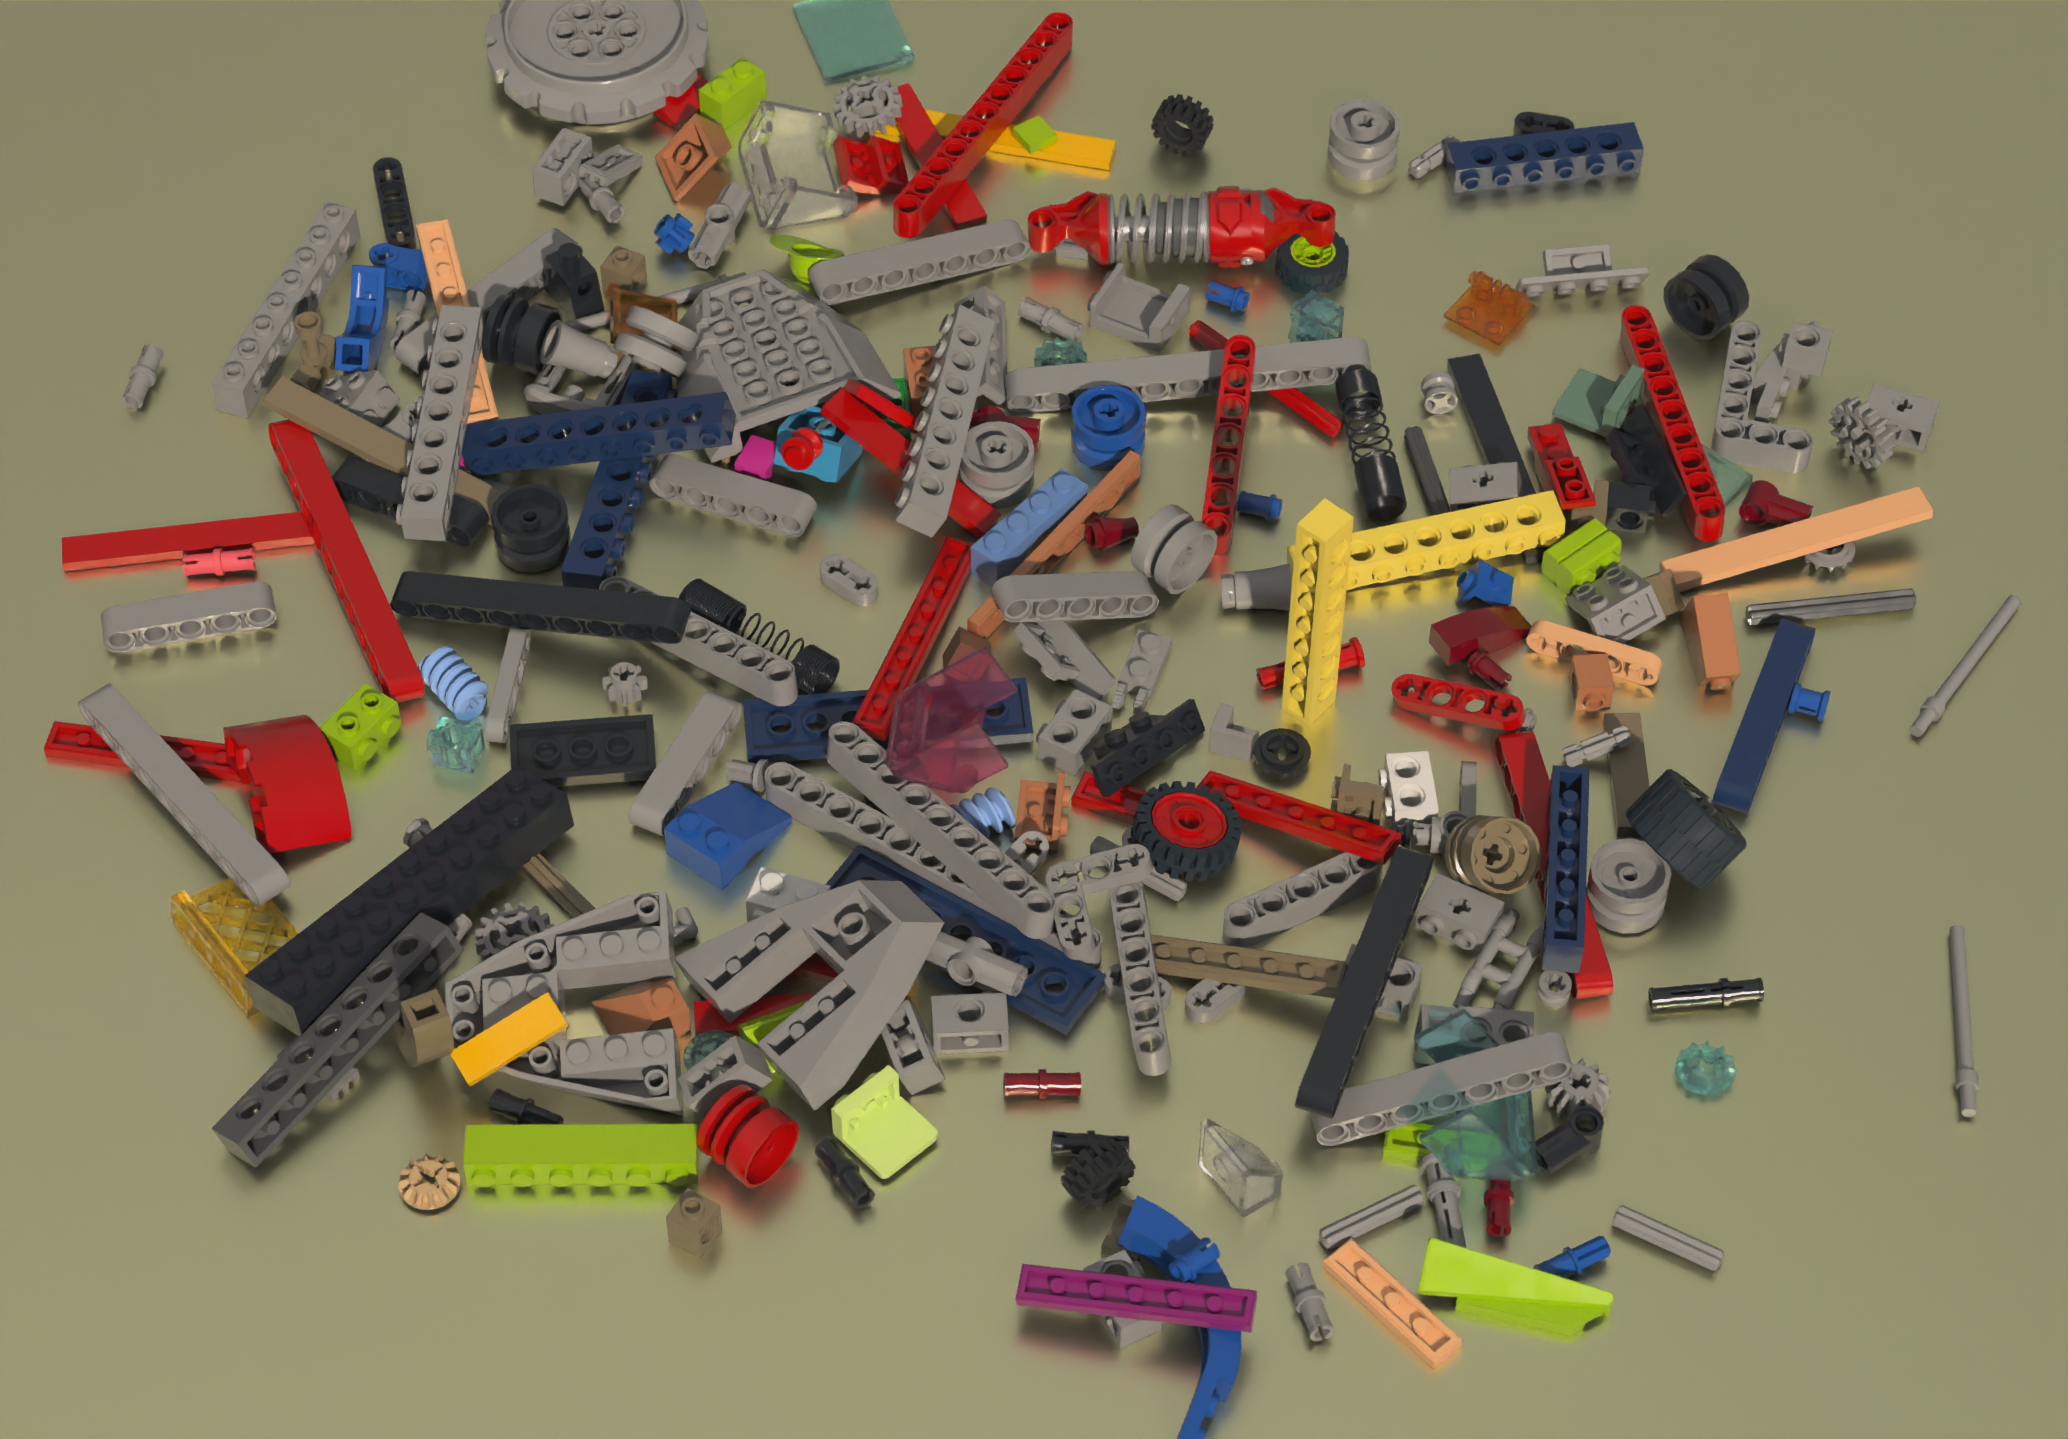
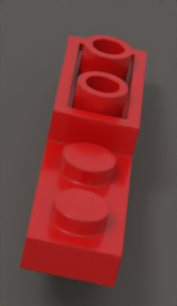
M1562 424L1528 427L1527 438L1535 457V472L1544 492L1554 491L1561 510L1595 506L1596 500L1579 456H1573Z

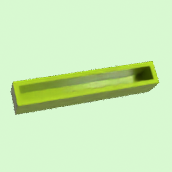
M698 1124L466 1125L463 1156L466 1184L479 1187H489L492 1185L527 1187L532 1184H553L558 1187H565L571 1184H592L598 1187L609 1184H631L633 1186H645L647 1184H669L672 1186L698 1184L699 1148L696 1144Z

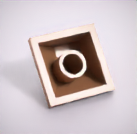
M696 113L655 156L672 197L676 201H680L732 149L723 126Z
M670 978L641 981L592 1001V1007L608 1035L673 1028L678 1039L691 1033L689 1008L676 984Z

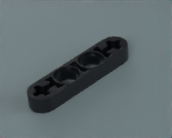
M392 157L379 159L373 165V174L386 243L393 246L416 249L417 243L402 165L400 161ZM391 172L393 180L386 181L385 173ZM391 192L400 194V196L394 199L384 197ZM393 215L405 216L400 221L389 220ZM403 233L404 241L398 242L397 234Z

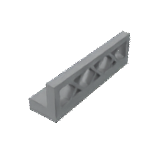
M983 285L954 304V311L959 305L968 309L974 306L972 311L995 321L977 397L983 394L999 406L1007 401L1005 376L1007 375L1006 302Z

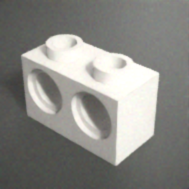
M1429 751L1385 754L1384 768L1378 769V784L1385 786L1384 790H1386L1387 796L1383 797L1384 818L1396 820L1397 824L1410 821V832H1412L1413 822L1430 824L1431 817H1438L1439 807Z

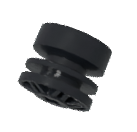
M500 295L492 305L485 322L482 337L484 359L489 363H500L504 367H512L515 364L519 371L539 375L545 365L541 362V348L544 338L555 320L562 321V313L555 307L539 303H533L529 306L528 302L524 299Z

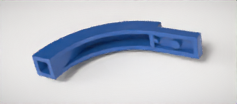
M1137 1195L1117 1245L1150 1262L1170 1281H1176L1169 1270V1264L1172 1263L1173 1256L1184 1254L1200 1242V1239L1174 1215ZM1217 1260L1198 1272L1196 1279L1190 1282L1231 1288ZM1197 1326L1201 1343L1200 1376L1177 1439H1204L1207 1432L1206 1428L1201 1427L1204 1416L1212 1418L1218 1401L1225 1402L1234 1385L1241 1355V1331Z

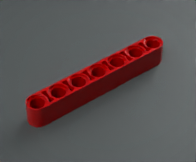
M1246 335L1231 337L1226 343L1201 521L1214 531L1223 533L1217 537V547L1214 555L1226 553L1232 544L1255 371L1256 347L1254 341ZM1240 354H1241V355H1245L1246 357H1244V358H1237V357H1235V355H1240ZM1236 383H1238V384H1241L1242 386H1240V387H1233V386H1231V384H1236ZM1237 413L1238 415L1231 417L1226 414ZM1232 442L1235 445L1225 446L1222 443ZM1225 471L1231 473L1228 476H1222L1218 474L1220 472ZM1217 501H1223L1227 504L1224 506H1218L1214 503Z

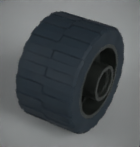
M1667 769L1626 810L1628 821L1644 841L1669 866L1699 888H1706L1747 847L1745 838L1730 819L1727 818L1721 808L1704 792L1672 769Z

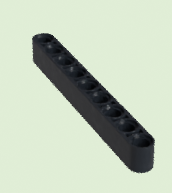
M405 571L400 575L390 603L393 611L410 618L665 644L681 642L691 613L690 605L684 600L675 597Z
M1397 846L1301 1081L1295 1101V1108L1333 1119L1428 882L1434 856Z

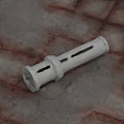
M1446 1151L1433 1152L1423 1157L1421 1166L1422 1170L1427 1173L1429 1183L1426 1189L1427 1198L1435 1204L1441 1240L1467 1248L1457 1201L1461 1194V1187L1455 1181L1453 1167L1456 1164L1455 1156Z

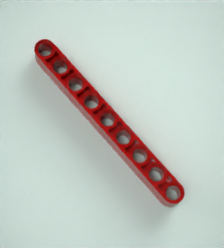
M1633 305L1623 310L1621 316V344L1630 367L1633 364L1645 369L1640 395L1687 491L1681 504L1693 535L1700 541H1716L1723 534L1725 504L1652 314L1643 306Z
M1532 730L1497 735L1495 737L1496 757L1515 818L1530 826L1539 841L1541 859L1539 870L1534 878L1544 907L1550 780ZM1587 894L1584 951L1580 972H1565L1572 981L1571 995L1574 1000L1612 995L1613 993L1611 969Z

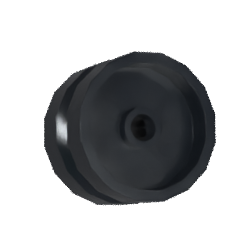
M1706 254L1698 257L1684 271L1672 277L1664 287L1663 299L1667 312L1684 333L1695 339L1706 341L1714 338L1728 324L1741 317L1749 307V293L1743 278L1728 261L1716 255Z
M528 483L512 487L498 497L493 504L491 519L495 547L499 558L508 567L521 572H539L550 569L562 562L567 555L571 543L568 509L564 498L555 489L542 484Z

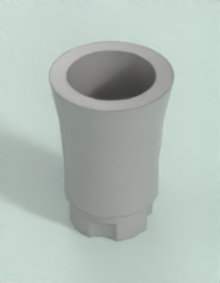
M555 320L552 323L541 348L542 364L564 367L593 377L597 375L608 379L618 361L617 351L612 346H608L606 342L572 328L561 320Z
M1290 563L1272 568L1234 572V575L1222 574V608L1236 607L1237 610L1274 609L1290 611Z

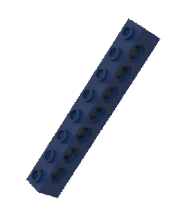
M632 369L620 405L677 398V389H673L672 375ZM659 454L599 462L561 569L563 586L599 590L602 581L617 575L616 563L617 560H622L624 557L626 534H631L634 528L635 508L640 509L642 505L644 483L648 484L651 479L652 459H657Z
M719 392L467 424L462 456L472 476L729 446L732 445L736 414L727 393Z

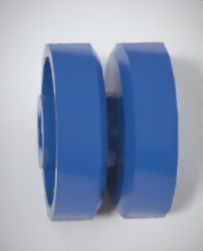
M1100 385L1085 390L1075 399L1071 413V445L1074 455L1081 463L1091 469L1106 472L1111 471L1130 450L1141 457L1145 447L1146 411L1144 403L1136 393L1125 387Z

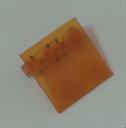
M1473 271L1468 279V283L1472 285L1448 309L1443 317L1500 345L1535 305L1527 298L1526 293H1521L1511 288L1508 284L1502 286V281L1499 279L1493 283L1494 278L1486 275L1483 271Z

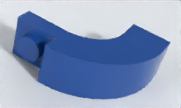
M352 265L349 317L343 334L336 336L335 370L367 372L372 371L377 365L385 339L389 299H386L388 267Z

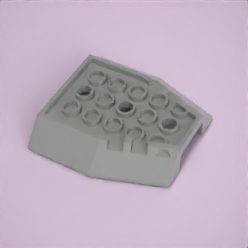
M763 269L702 290L679 321V324L696 332L699 338L693 351L683 352L676 349V353L681 355L687 362L681 379L677 378V398L726 392L736 414L732 445L704 448L711 463L741 453L743 446L740 432L825 403L841 388L844 389L849 379L864 384L889 401L901 397V392L865 332L799 284ZM741 303H748V305L739 306V304ZM766 342L772 343L771 345H767V346H763V345H762L763 343H766ZM791 382H793L794 384H796V385H793V386H784L785 384L791 383Z

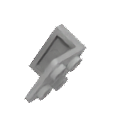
M378 370L358 371L342 376L334 375L324 382L323 390L319 394V396L378 427L382 426L400 400Z

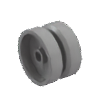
M1370 99L1348 101L1336 108L1330 118V137L1328 142V160L1332 168L1342 176L1354 180H1372L1389 173L1397 162L1400 120L1395 111L1384 103Z
M632 305L625 321L630 328L642 335L638 336L630 332H621L616 339L613 349L645 368L658 373L670 374L672 377L681 379L687 362L681 355L670 349L672 347L683 352L693 351L699 335L664 316Z
M985 422L973 427L968 431L960 463V482L994 509L1008 508L1021 503L1031 493L1034 485L1033 440L1025 430L1007 422Z
M1171 504L1160 509L1144 525L1132 548L1131 564L1136 570L1143 572L1146 577L1154 578L1157 585L1170 594H1179L1191 587L1205 572L1214 556L1218 536L1213 529L1203 522L1194 521L1192 515L1180 506Z
M1633 838L1616 839L1602 845L1593 855L1586 894L1595 921L1608 930L1623 934L1640 933L1653 927L1662 918L1672 875L1671 869L1645 841Z

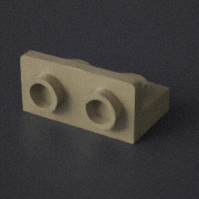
M1344 764L1342 777H1334L1331 798H1337L1338 800L1332 799L1330 810L1380 826L1385 786L1351 781V765Z

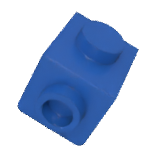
M1479 560L1471 568L1463 570L1457 580V602L1465 604L1473 596H1476L1493 606H1509L1511 604L1514 578Z

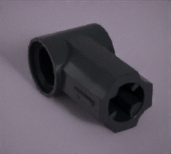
M1591 1106L1578 1107L1571 1113L1569 1120L1530 1145L1529 1151L1542 1172L1545 1171L1551 1174L1580 1154H1590L1599 1148L1604 1126L1601 1112ZM1579 1128H1588L1592 1132L1585 1133L1580 1131Z

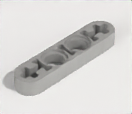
M511 628L509 631L486 721L485 734L486 741L507 742L530 651L531 634L529 629Z

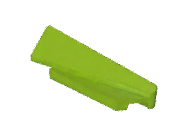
M1435 1238L1428 1239L1418 1288V1294L1457 1297L1455 1307L1457 1311L1571 1336L1583 1330L1587 1322L1598 1316L1604 1315L1607 1317L1610 1315L1614 1299L1612 1292Z

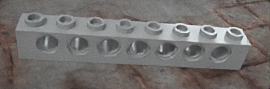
M330 202L324 204L213 380L212 387L218 411L249 418L298 339L294 324L295 318L300 313L314 312L360 239L356 209Z
M441 305L439 319L434 318L432 336L435 341L434 344H429L427 351V362L430 364L429 370H424L422 377V388L425 393L424 397L419 396L417 402V415L420 419L419 423H414L412 428V442L415 445L414 450H408L407 470L410 471L409 476L402 479L401 492L404 502L403 504H398L396 511L397 525H402L404 539L446 541L484 331L482 307Z
M959 305L952 315L947 314L940 325L939 332L943 335L933 351L936 362L931 366L926 379L930 382V386L927 387L921 398L920 405L924 406V409L915 422L914 430L918 431L917 436L913 438L907 452L911 456V460L906 464L902 472L901 480L905 481V483L898 492L894 503L898 507L895 518L896 522L931 538L947 519L995 321L962 305Z

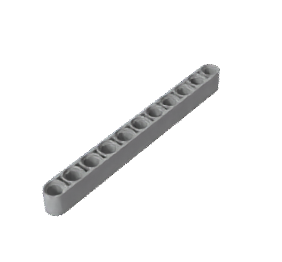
M1347 337L1255 346V371L1252 392L1335 384L1340 376L1351 370L1364 369L1372 372L1367 341L1360 337ZM1225 349L1015 369L1008 372L1005 376L1007 406L1010 411L1018 414L1072 409L1078 396L1085 390L1100 385L1124 386L1136 393L1142 402L1219 395ZM1240 354V355H1235V357H1237V358H1244V357H1246L1245 355H1241V354ZM1236 383V384H1231V386H1233V387H1240V386H1242L1241 384H1238V383Z
M777 762L767 767L765 771L766 800L790 815L793 819L852 851L857 845H860L1011 924L967 884L959 883L963 881L890 817L789 763ZM1064 910L1061 911V915L1064 917L1073 916ZM1054 919L1051 934L1039 940L1063 952ZM1092 926L1095 949L1089 957L1080 961L1097 969L1101 963L1102 935L1098 929ZM1078 928L1071 930L1074 945L1081 944Z

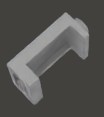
M1119 262L1112 272L1109 271L1105 275L1102 287L1098 293L1094 292L1088 301L1087 311L1090 312V326L1161 353L1190 310L1191 287L1179 283L1172 294L1127 278L1125 275L1126 264Z

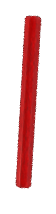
M1201 320L1191 324L1189 336L1209 351L1225 349L1228 341L1227 338ZM1297 388L1267 390L1268 393L1328 436L1336 437L1338 433H1341L1343 421Z

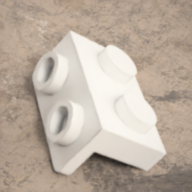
M761 867L746 899L747 921L750 922L782 906L829 891L831 887L826 884Z

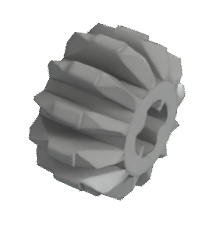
M1583 1057L1578 1064L1572 1063L1573 1073L1569 1078L1559 1083L1545 1086V1091L1548 1095V1107L1557 1108L1558 1118L1566 1114L1570 1116L1576 1108L1581 1106H1591L1602 1113L1611 1093L1607 1074L1599 1073L1597 1063L1589 1067L1586 1066Z

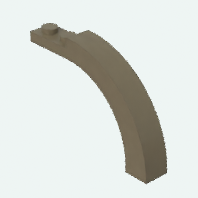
M434 989L401 1001L402 1016L389 1028V1031L409 1065L414 1068L452 1054L454 1040L450 1015L438 990Z

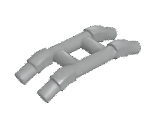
M1508 909L1495 923L1492 933L1474 964L1466 973L1453 1006L1456 1008L1458 1006H1469L1483 977L1502 985L1492 1008L1509 1010L1517 990L1537 955L1542 950L1543 923L1531 934L1526 946L1507 939L1513 926L1520 918V914L1516 909ZM1497 951L1518 959L1511 973L1490 965Z

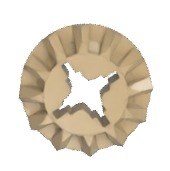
M425 1153L423 1158L416 1161L410 1159L409 1165L405 1169H400L398 1187L400 1195L410 1206L422 1210H432L445 1206L454 1199L459 1191L461 1180L454 1161H447L442 1154L438 1157H430ZM421 1174H427L430 1178L435 1176L437 1188L428 1182L423 1183Z

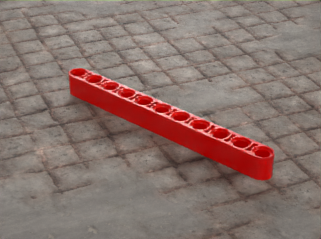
M1054 12L1042 21L893 202V229L896 235L902 238H913L925 229L1072 48L1073 19L1070 15Z
M289 419L270 423L268 431L272 448L381 693L398 703L424 697V683L421 673L311 431Z

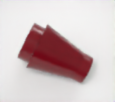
M1096 517L1085 526V536L1089 547L1099 551H1104L1128 539L1136 538L1139 534L1138 523L1134 517Z

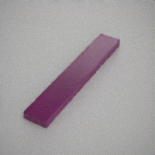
M1022 1264L1015 1300L1019 1306L1252 1333L1257 1291Z

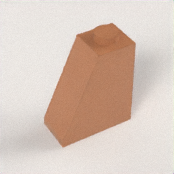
M1728 593L1693 596L1679 614L1698 685L1699 687L1710 686L1711 690L1727 689L1741 675Z

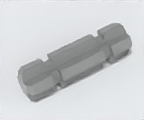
M1454 135L1447 136L1441 142H1438L1422 153L1420 157H1416L1409 162V174H1412L1415 178H1421L1428 171H1431L1446 160L1447 143L1460 142V140L1456 139Z
M1620 725L1613 728V732L1610 734L1605 731L1580 741V746L1576 747L1575 744L1563 748L1562 753L1566 764L1569 767H1575L1582 764V760L1585 758L1590 761L1615 751L1614 747L1618 745L1619 748H1623L1632 744L1633 740L1628 727Z

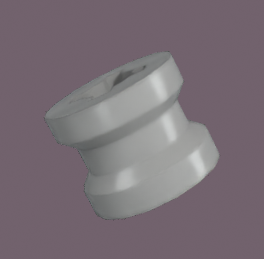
M1435 372L1426 376L1421 382L1424 406L1430 413H1448L1457 405L1458 399L1454 391V380L1448 373Z

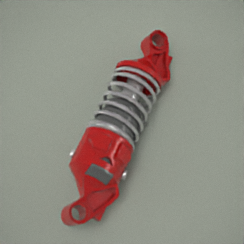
M1220 186L1216 191H1209V194L1203 191L1199 198H1192L1189 192L1184 195V198H1176L1175 194L1171 192L1168 195L1167 202H1161L1160 196L1155 193L1152 196L1150 215H1146L1145 199L1139 193L1135 202V214L1131 216L1129 198L1124 193L1120 198L1119 215L1115 216L1114 196L1111 193L1107 196V193L1096 194L1087 191L1074 197L1067 203L1049 205L1032 211L1027 219L1028 242L1032 250L1044 253L1053 250L1058 243L1069 238L1090 253L1100 266L1121 262L1123 242H1127L1129 260L1134 265L1138 259L1139 242H1143L1144 257L1148 264L1153 261L1155 252L1157 255H1160L1164 264L1169 261L1171 254L1180 264L1185 260V257H1192L1196 263L1203 257L1206 263L1210 260V263H1217L1222 268L1240 267L1241 264L1251 265L1255 262H1265L1278 246L1295 233L1304 237L1310 245L1315 247H1325L1332 244L1335 239L1336 212L1331 205L1321 201H1313V199H1297L1274 187L1263 191L1251 190L1249 188L1240 189L1238 186Z

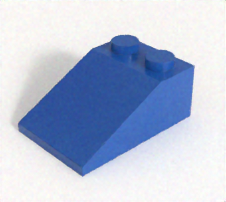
M735 782L687 805L664 828L666 853L720 890H723L792 822V817L745 786Z

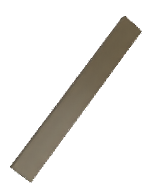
M283 376L280 377L263 399V406L373 464L404 476H409L410 470H407L408 450H414L413 444ZM459 469L454 495L474 502L485 509L490 518L488 524L492 526L491 513L493 504L504 492Z

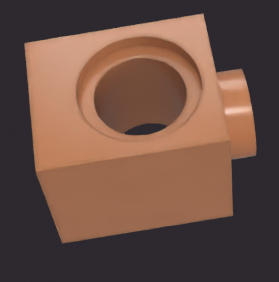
M1608 654L1572 655L1569 682L1575 710L1596 711L1610 709L1614 684Z

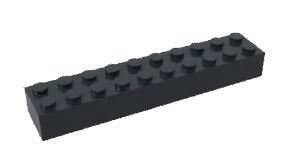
M518 765L245 974L244 977L254 1008L300 1037L420 912L445 925H449L529 862L533 856L538 855L572 828L574 822L567 793Z

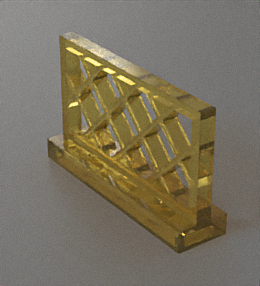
M231 879L190 897L185 891L172 895V923L247 1018L261 1012L254 1008L244 975L264 960L265 954L271 955L282 947L269 944L272 935L287 937L291 940L299 934L272 899L257 907L249 899L231 896L232 891L239 889ZM207 902L221 905L218 914L202 911L199 906ZM227 906L247 909L244 919L224 915ZM252 911L268 913L271 917L270 923L250 920ZM220 925L240 928L237 938L221 935L218 932ZM246 930L266 933L263 943L243 939ZM239 950L258 952L257 962L241 960L238 957Z

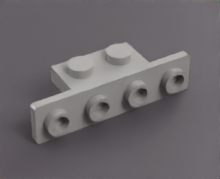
M1609 244L1544 250L1542 253L1545 276L1521 278L1515 286L1516 294L1525 293L1526 297H1537L1545 294V291L1557 290L1558 294H1570L1576 292L1579 288H1590V291H1603L1612 285H1622V288L1625 289L1636 288L1648 277L1649 267L1612 270Z
M1067 621L1020 622L1013 631L1022 642L1020 644L1021 648L1028 655L1036 658L1041 664V672L1049 679L1073 682L1079 691L1100 701L1116 683L1114 675Z

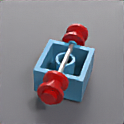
M825 403L791 414L778 428L774 464L783 466L792 472H803L816 476L824 482L837 483L861 456L863 447L820 414Z

